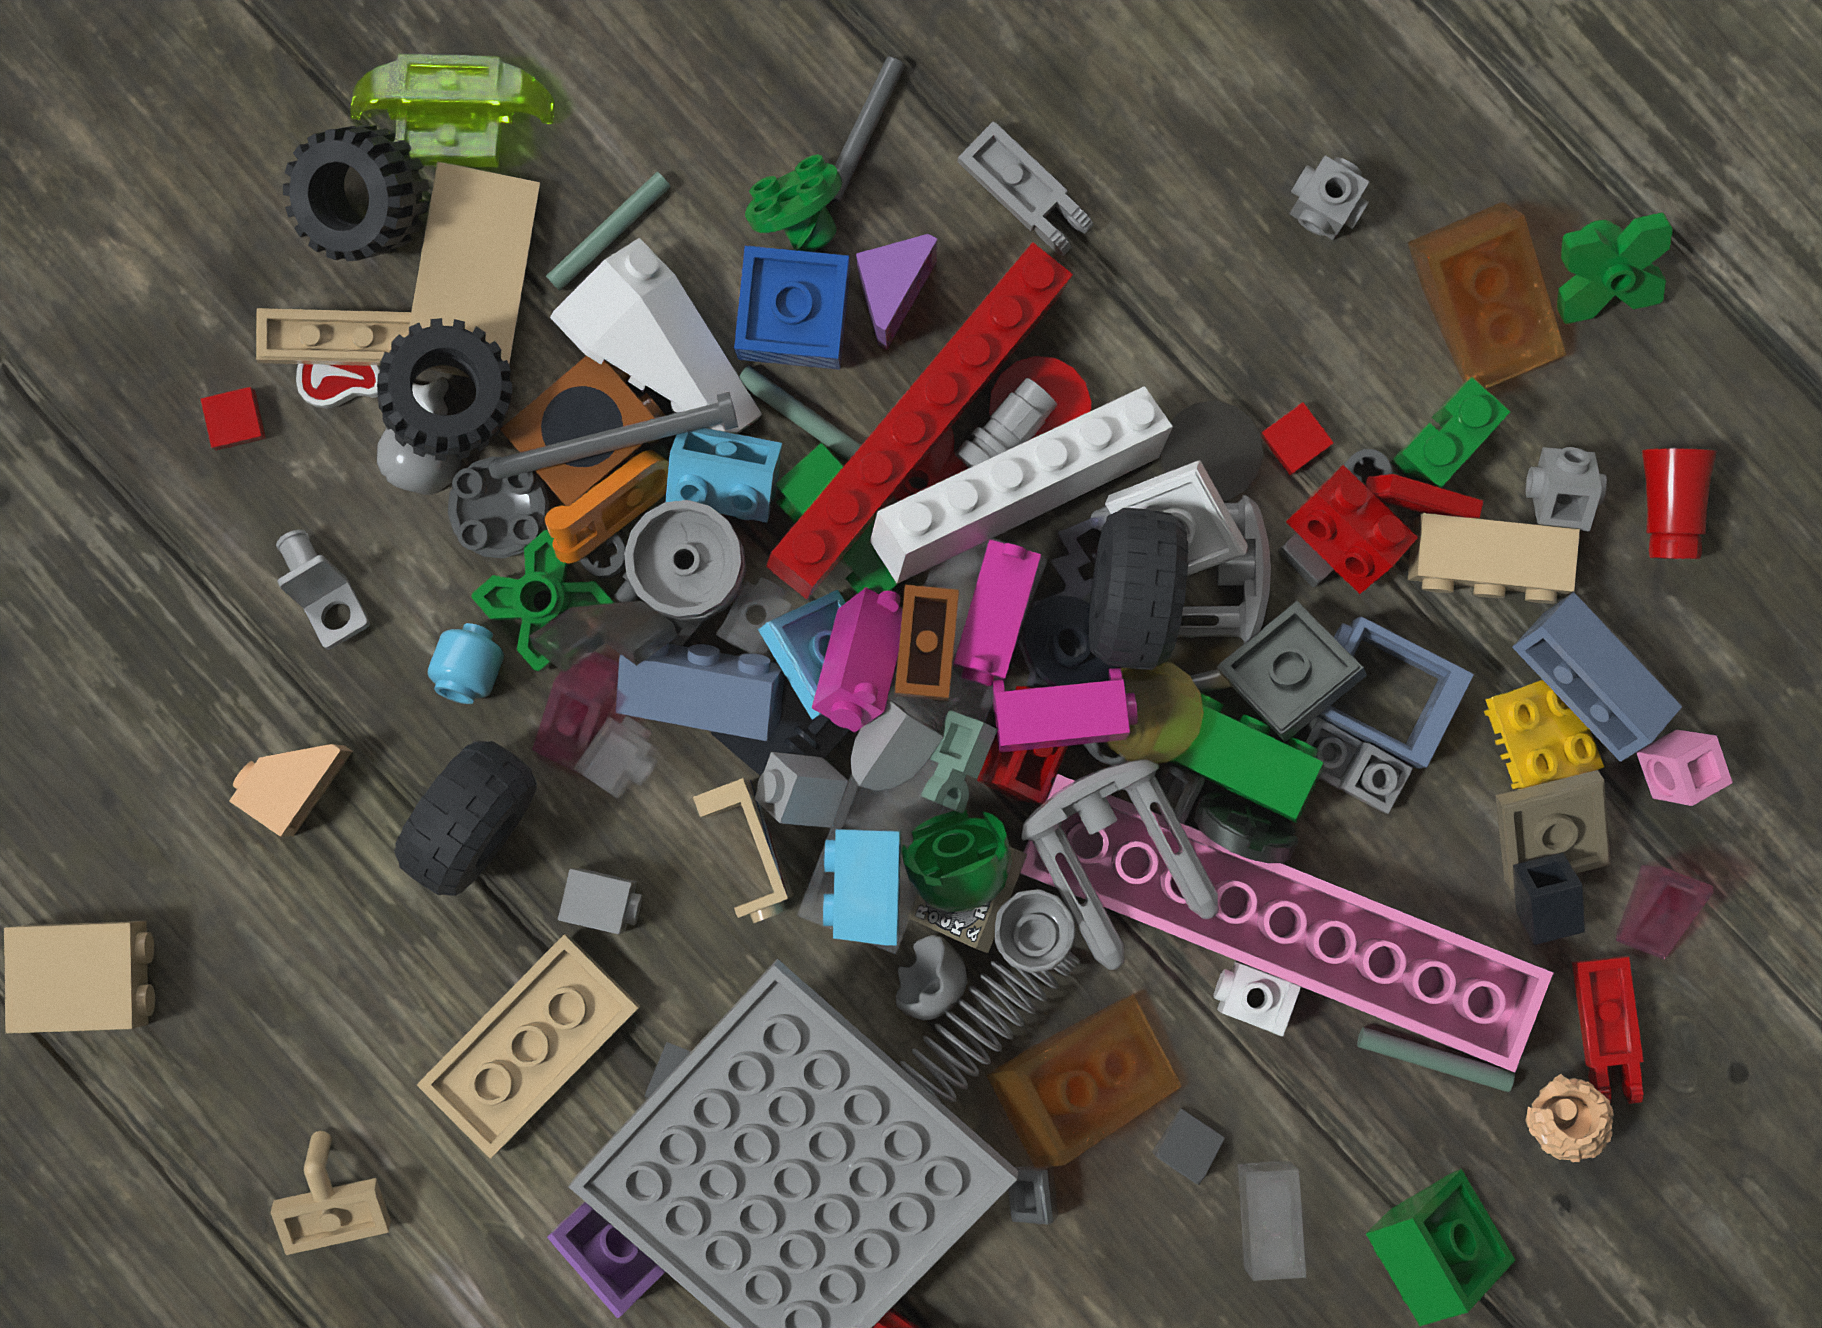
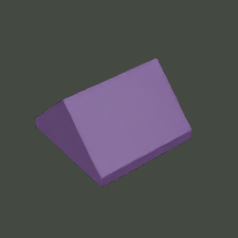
M929 234L856 254L858 275L878 345L886 350L937 263V238Z
M585 1201L547 1237L616 1318L623 1315L665 1273L659 1265Z

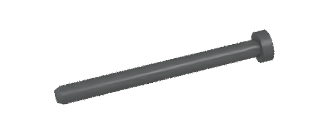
M730 392L717 394L718 403L496 458L488 466L492 478L503 479L724 423L725 430L739 426Z

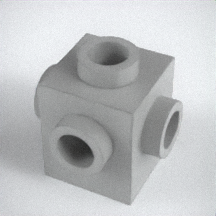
M1325 155L1316 170L1306 165L1291 190V193L1297 195L1299 199L1291 210L1290 215L1297 218L1298 222L1308 231L1320 236L1325 235L1333 240L1344 224L1353 229L1369 203L1361 195L1370 181L1361 177V170L1353 163L1338 157L1332 160ZM1326 190L1337 195L1339 198L1330 197Z
M1543 447L1538 467H1530L1526 479V497L1533 498L1537 525L1590 531L1597 506L1603 503L1606 493L1605 474H1599L1595 452H1586L1574 447L1563 449Z

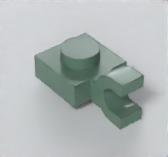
M949 710L939 733L943 736V739L929 758L939 764L934 775L926 783L921 796L963 814L969 798V788L964 781L965 777L969 775L978 778L998 729Z

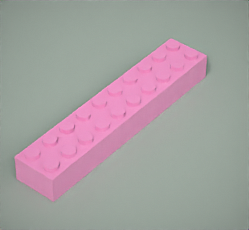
M1056 774V777L1052 780V786L1046 801L1055 793L1074 782V780ZM1112 795L1106 796L1118 820L1089 835L1078 812L1062 821L1061 828L1103 907L1512 1072L1516 1071L1553 975L1552 972L1284 864H1268L1247 859L1213 842L1203 832L1181 824L1218 893V913L1211 919H1202L1189 909L1153 839L1149 836L1147 828L1134 804ZM1152 812L1173 853H1177L1179 846L1163 816ZM1028 840L1024 850L1027 857L1020 873L1055 887L1053 879L1033 841ZM1056 854L1055 860L1073 894L1086 899L1063 854Z

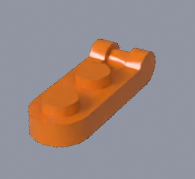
M653 450L644 451L630 458L626 464L599 484L594 485L586 494L570 506H558L551 509L545 516V524L548 533L554 538L553 548L559 561L574 563L581 560L660 500L667 491L669 461Z

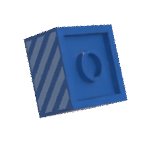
M745 246L734 345L738 360L840 370L850 279L849 256Z

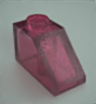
M580 644L554 680L532 748L533 751L577 773L579 772L615 703L618 685V662Z

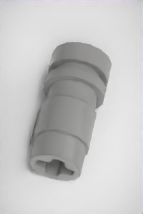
M1026 378L1014 393H1010L982 429L979 427L975 428L971 433L974 439L971 442L965 440L955 451V455L966 467L971 468L1029 441L1045 423V419L1056 408L1057 403L1044 389Z

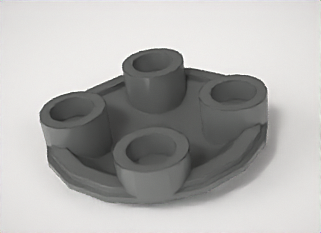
M492 456L476 461L468 468L461 469L455 474L452 480V489L449 493L448 516L453 532L463 547L483 557L504 559L523 553L524 547L543 532L546 526L545 516L549 512V499L544 483L534 471L503 479L492 478L488 464L494 459L500 458Z

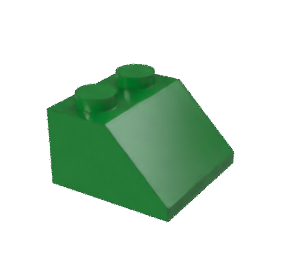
M1462 1169L1450 1173L1391 1208L1366 1233L1376 1255L1382 1261L1399 1290L1403 1301L1409 1307L1419 1326L1468 1313L1515 1261Z

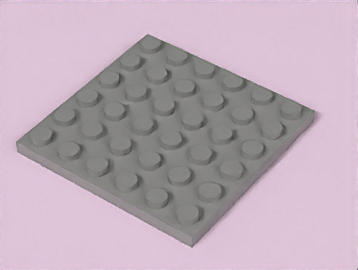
M776 959L574 1177L569 1188L730 1328H872L1017 1180L1019 1171L780 960Z

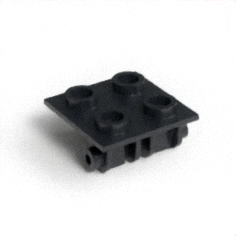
M785 676L780 723L767 741L714 731L711 734L761 776L766 768L771 752L815 756L825 759L849 729L836 725L830 718L824 715L812 720Z

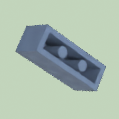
M1574 592L1544 612L1512 647L1619 761L1651 744L1682 708L1663 685L1658 682Z
M646 635L635 638L620 654L616 713L767 741L780 723L785 674L778 663L770 662L768 657L761 654L749 653L734 656L720 653L718 648L711 645L697 644L685 647L669 644V640L661 636Z

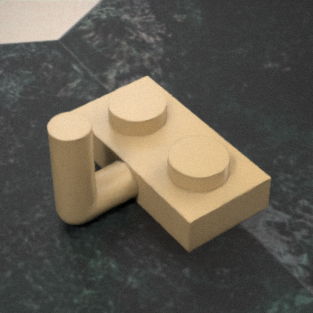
M317 1131L311 1136L304 1165V1174L311 1192L273 1201L271 1215L286 1255L389 1233L391 1220L377 1178L332 1187L326 1170L332 1138L325 1131Z

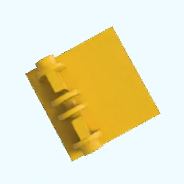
M1543 680L1485 699L1488 709L1484 711L1485 716L1489 717L1494 733H1501L1502 735L1501 738L1494 741L1496 745L1505 743L1508 751L1500 755L1501 760L1511 759V762L1506 763L1513 782L1511 784L1512 789L1518 788L1519 790L1604 768L1591 730Z

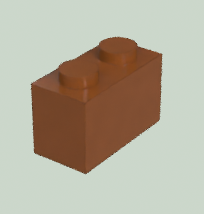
M905 585L895 696L949 700L959 590Z

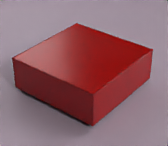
M252 387L200 398L212 449L217 451L266 439L256 392Z
M1304 402L1260 434L1289 475H1292L1334 443Z

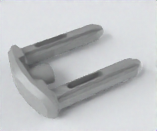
M1243 495L1238 503L1224 504L1248 545L1246 553L1241 557L1217 565V585H1243L1242 603L1239 606H1183L1182 618H1215L1217 625L1180 626L1177 637H1240L1245 644L1261 630L1270 591L1271 563L1269 541L1259 506L1248 496ZM1107 506L1092 513L1090 521L1095 530L1102 532L1104 522H1106L1107 516L1111 514Z
M1147 759L1113 765L1077 779L1050 797L1030 815L1023 825L1022 840L1033 841L1053 879L1055 887L1058 888L1069 911L1072 913L1095 960L1109 970H1116L1123 965L1125 960L1124 944L1061 828L1062 821L1074 813L1078 812L1089 835L1094 834L1118 820L1106 796L1117 790H1126L1189 909L1202 919L1213 918L1219 910L1218 893L1155 777L1159 766ZM1153 802L1158 806L1179 846V851L1175 854L1150 810V805ZM1062 853L1085 895L1086 899L1083 904L1077 902L1055 860L1056 854Z

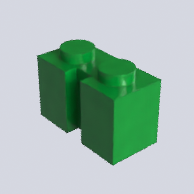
M1471 377L1458 387L1431 417L1440 427L1436 429L1429 422L1411 438L1390 462L1407 478L1441 488L1505 419L1510 411Z

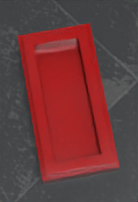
M1395 474L1370 476L1366 482V487L1384 503L1422 514L1480 518L1483 500Z

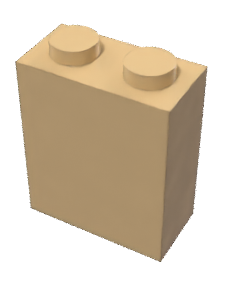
M147 921L5 927L6 1033L134 1029L148 1025V1016L153 1014L155 1007V993L153 986L148 984L147 963H151L153 959L154 940L152 934L147 932Z

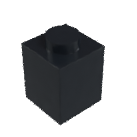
M1564 853L1513 865L1516 913L1534 945L1585 932L1583 886Z

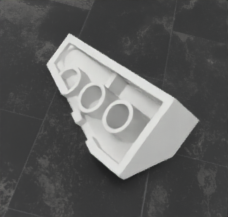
M640 238L606 258L553 311L550 317L586 356L599 364H602L604 359L631 375L628 382L642 391L645 386H648L669 399L672 409L677 413L718 403L717 394L730 392L739 427L725 430L724 423L704 428L739 434L762 415L675 274Z

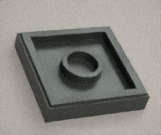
M1298 601L1217 666L1220 674L1284 742L1367 676L1364 668Z

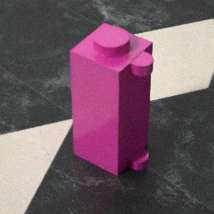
M989 539L953 663V667L963 669L961 679L988 687L992 686L994 678L1005 680L1041 554L1028 551L1014 544H1004Z
M866 587L837 610L812 709L830 718L836 725L848 728L853 732L861 729L885 710L899 653L903 608L899 607L901 598L896 592L883 591L877 594Z
M1120 668L1109 669V681L1005 691L1003 680L992 681L999 753L1126 740L1130 733L1129 725H1137L1138 723L1135 694H1125L1124 679H1122Z

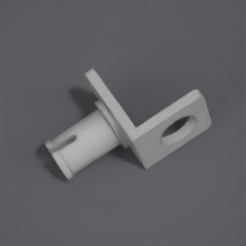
M293 530L281 536L276 543L278 550L282 553L291 571L279 578L277 582L280 588L305 610L322 646L330 650L369 627L370 621L348 579L323 555L317 556L305 530ZM336 604L347 605L351 612L348 623L337 630L328 629L324 622L327 611Z

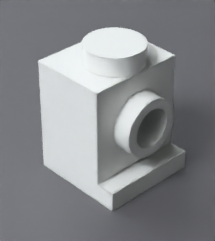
M1235 961L1231 971L1227 969L1222 971L1215 988L1214 999L1220 1000L1217 1009L1219 1012L1283 1036L1301 987ZM1253 988H1261L1265 995V1000L1259 1007H1250L1247 1003V994Z

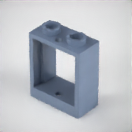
M1363 617L1353 620L1350 626L1342 623L1334 638L1352 657L1361 640L1437 678L1438 681L1406 744L1332 706L1326 708L1317 717L1366 743H1370L1416 769L1427 768L1474 674Z

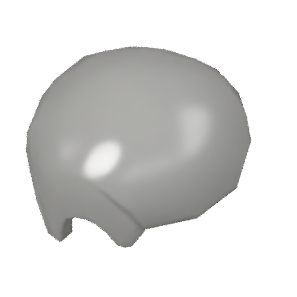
M386 428L377 444V465L381 474L386 477L389 483L406 491L424 495L435 494L452 483L455 474L462 465L461 459L458 460L457 454L447 455V461L435 460L436 455L427 452L424 457L414 454L411 445L406 444L403 447L395 440V433L392 429L387 430Z
M1040 889L1018 892L1009 898L997 912L995 943L998 951L1012 967L1029 973L1052 970L1069 955L1075 938V922L1072 913L1058 896Z
M933 934L918 940L914 944L913 948L917 959L912 966L898 968L901 988H899L895 996L896 1005L905 1015L922 1020L936 1019L947 1013L961 998L967 985L966 968L962 957L943 937Z

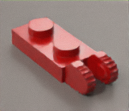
M1617 956L1572 962L1585 1063L1589 1067V1083L1594 1085L1597 1091L1610 1100L1611 1088L1607 1066L1621 1065L1622 1089L1629 1104L1641 1103L1644 1094L1640 1062L1644 1061L1630 959L1627 956Z

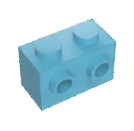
M707 428L677 434L669 457L666 502L691 500L711 506L720 514L735 516L742 520L767 522L777 491L775 484L778 482L782 443Z

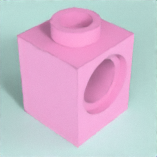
M1675 730L1636 752L1653 799L1693 806L1733 783L1716 735Z

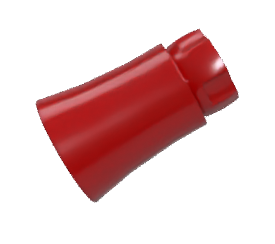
M1704 449L1641 450L1646 478V533L1651 534L1649 542L1650 558L1701 559L1702 537L1700 535H1706L1710 482L1717 451Z

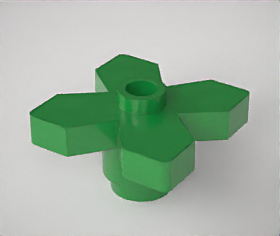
M1664 213L1635 218L1624 230L1611 221L1597 220L1587 224L1581 230L1569 232L1563 236L1561 259L1567 271L1576 274L1558 288L1557 310L1565 324L1594 318L1615 295L1633 310L1663 302L1666 279L1660 268L1651 263L1670 249L1673 228Z
M547 529L524 547L525 575L523 577L513 579L492 575L471 595L475 603L491 620L522 619L517 651L538 672L545 671L564 654L562 621L595 627L616 608L615 602L595 581L565 583L569 563H563L556 557L553 548L554 538L550 536ZM543 593H551L552 598L549 606L540 611L537 606L538 597Z

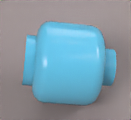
M466 623L462 629H450L441 634L428 667V676L436 684L434 688L436 693L462 704H473L474 699L484 698L491 693L504 659L503 651L492 641L493 633L479 625Z

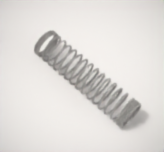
M1070 952L1054 969L1064 976H1070V972H1073V968H1077L1080 960ZM991 961L992 967L1025 1004L986 974L980 973L981 980L1016 1018L999 1007L978 989L968 986L971 994L1005 1031L984 1017L963 999L960 998L957 1002L994 1044L973 1030L952 1012L948 1011L946 1013V1016L970 1040L982 1056L967 1047L940 1024H934L935 1029L962 1056L971 1069L952 1057L929 1037L923 1036V1040L946 1063L960 1082L937 1067L917 1049H912V1053L937 1078L950 1096L927 1081L905 1061H900L901 1066L937 1100L939 1099L934 1092L949 1102H956V1094L944 1079L960 1089H968V1085L955 1066L973 1077H979V1070L965 1052L983 1064H990V1057L976 1039L994 1051H1002L1001 1044L984 1023L1003 1037L1013 1039L1012 1031L993 1009L1017 1026H1024L1023 1018L1004 996L1028 1013L1036 1014L1033 1004L1014 982L1037 999L1047 1001L1044 991L1026 971L1016 968L1034 989L998 962ZM1048 970L1041 971L1045 976L1039 972L1032 973L1051 988L1058 989L1057 981Z

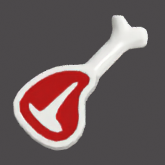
M298 364L296 376L298 392L307 403L325 409L338 407L357 396L376 398L378 397L377 378L381 368L377 365ZM439 377L433 383L427 385L413 383V396L424 409L433 414L447 415L448 408L444 402V396L450 386L445 377Z

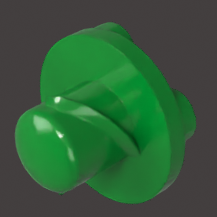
M822 155L809 156L799 162L794 171L778 179L775 176H769L755 183L749 190L753 199L746 208L745 217L751 228L756 232L770 233L784 230L796 251L814 252L819 250L833 239L837 231V226L826 205L839 192L842 186V178L836 167L826 163Z

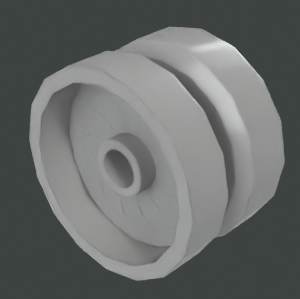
M691 500L665 502L645 513L631 530L624 552L626 574L637 596L662 616L682 622L707 620L727 609L740 593L747 571L744 547L729 521L711 506ZM686 551L690 556L694 555V563L689 569H679L681 564L677 558L680 554Z

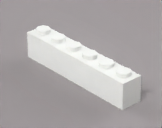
M1144 386L878 511L870 542L898 584L1159 458L1173 426Z

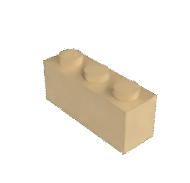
M1426 513L1413 519L1412 532L1418 538L1411 545L1408 580L1422 582V590L1452 593L1454 585L1474 587V596L1486 598H1505V591L1525 592V601L1546 604L1557 603V596L1574 592L1580 529Z

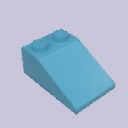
M836 829L835 840H825L824 869L825 872H835L834 894H824L823 926H833L834 939L897 946L899 938L901 831Z

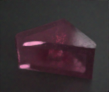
M1642 865L1617 930L1616 941L1665 960L1712 896L1713 886L1665 867Z

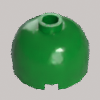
M964 810L963 814L957 811L940 814L918 825L911 832L914 841L908 846V849L903 844L901 854L909 882L914 891L933 908L946 912L972 911L992 901L1004 889L1012 866L1011 850L1004 825L993 814L983 812L984 819L969 818L967 810Z

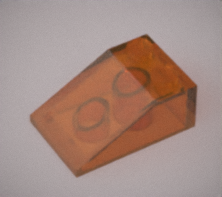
M1500 202L1407 242L1421 287L1463 383L1473 377L1480 385L1487 389L1566 355L1524 214L1506 203Z
M1134 994L1120 999L1028 1048L986 1075L1035 1168L1066 1165L1182 1087Z

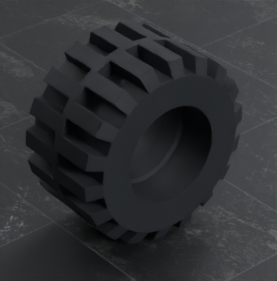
M368 124L325 130V132L311 135L307 138V144H301L295 149L293 154L298 161L288 162L285 169V174L291 177L290 183L283 184V195L290 196L291 206H286L285 209L288 218H296L298 225L294 229L299 237L309 236L311 238L308 246L314 251L321 252L326 250V257L333 260L345 258L346 262L358 261L396 251V248L405 246L412 240L410 234L420 231L424 222L418 215L427 213L429 201L422 199V192L429 190L428 179L421 180L418 171L423 169L424 166L420 158L411 159L409 153L412 147L405 140L395 141V132L387 128L377 130L376 125ZM350 166L362 176L368 189L369 206L364 219L352 210L346 199L344 182Z
M442 318L430 320V327L422 329L420 323L410 326L409 334L406 337H402L399 334L391 342L390 352L385 351L380 361L381 369L377 378L378 405L382 411V420L387 430L392 429L394 431L395 440L403 447L406 444L411 445L413 453L424 457L427 452L435 454V460L447 461V455L457 454L459 460L469 457L470 451L475 448L480 452L488 446L489 439L492 436L496 437L500 428L503 426L504 419L507 418L511 400L512 382H510L509 378L511 370L508 361H503L501 358L502 349L495 341L489 344L485 340L486 332L478 327H475L473 332L465 329V321L454 319L453 326H444ZM446 365L455 367L467 374L476 387L475 401L468 409L459 414L450 416L433 414L424 409L413 396L412 388L417 376L434 366Z

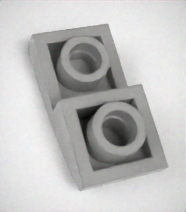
M1315 717L1309 722L1300 739L1319 750L1316 759L1324 762V769L1319 779L1386 814L1390 812L1413 769L1370 743L1361 742L1320 717Z

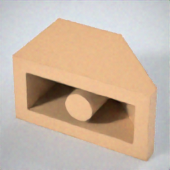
M330 744L260 757L256 763L250 761L235 778L233 787L237 790L229 801L280 837L294 836L353 751L344 745Z

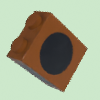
M585 356L500 428V430L519 452H524L666 415L647 393L643 394L639 399L626 385L631 375L605 359L602 364H599L590 357ZM661 439L535 471L564 505L570 506L586 494L594 485L599 484L626 464L630 458L650 450Z

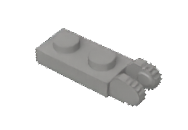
M994 121L958 157V163L1024 226L1030 231L1034 229L1039 237L1059 255L1064 256L1072 247L1065 235L1045 219L1055 207L1075 229L1080 230L1084 234L1093 226V222L1088 215L1067 196V189Z

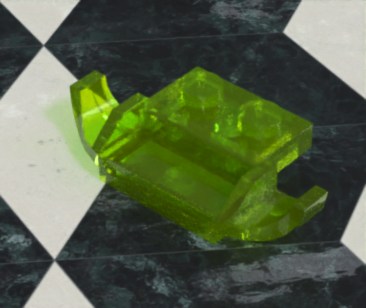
M398 54L397 61L374 68L357 82L353 89L350 117L351 119L361 120V114L367 110L387 109L390 119L396 120L395 141L405 140L412 147L409 153L411 159L419 157L424 166H437V162L468 167H498L502 123H513V112H522L536 116L543 124H553L555 101L549 91L538 80L520 68L503 63L500 56Z

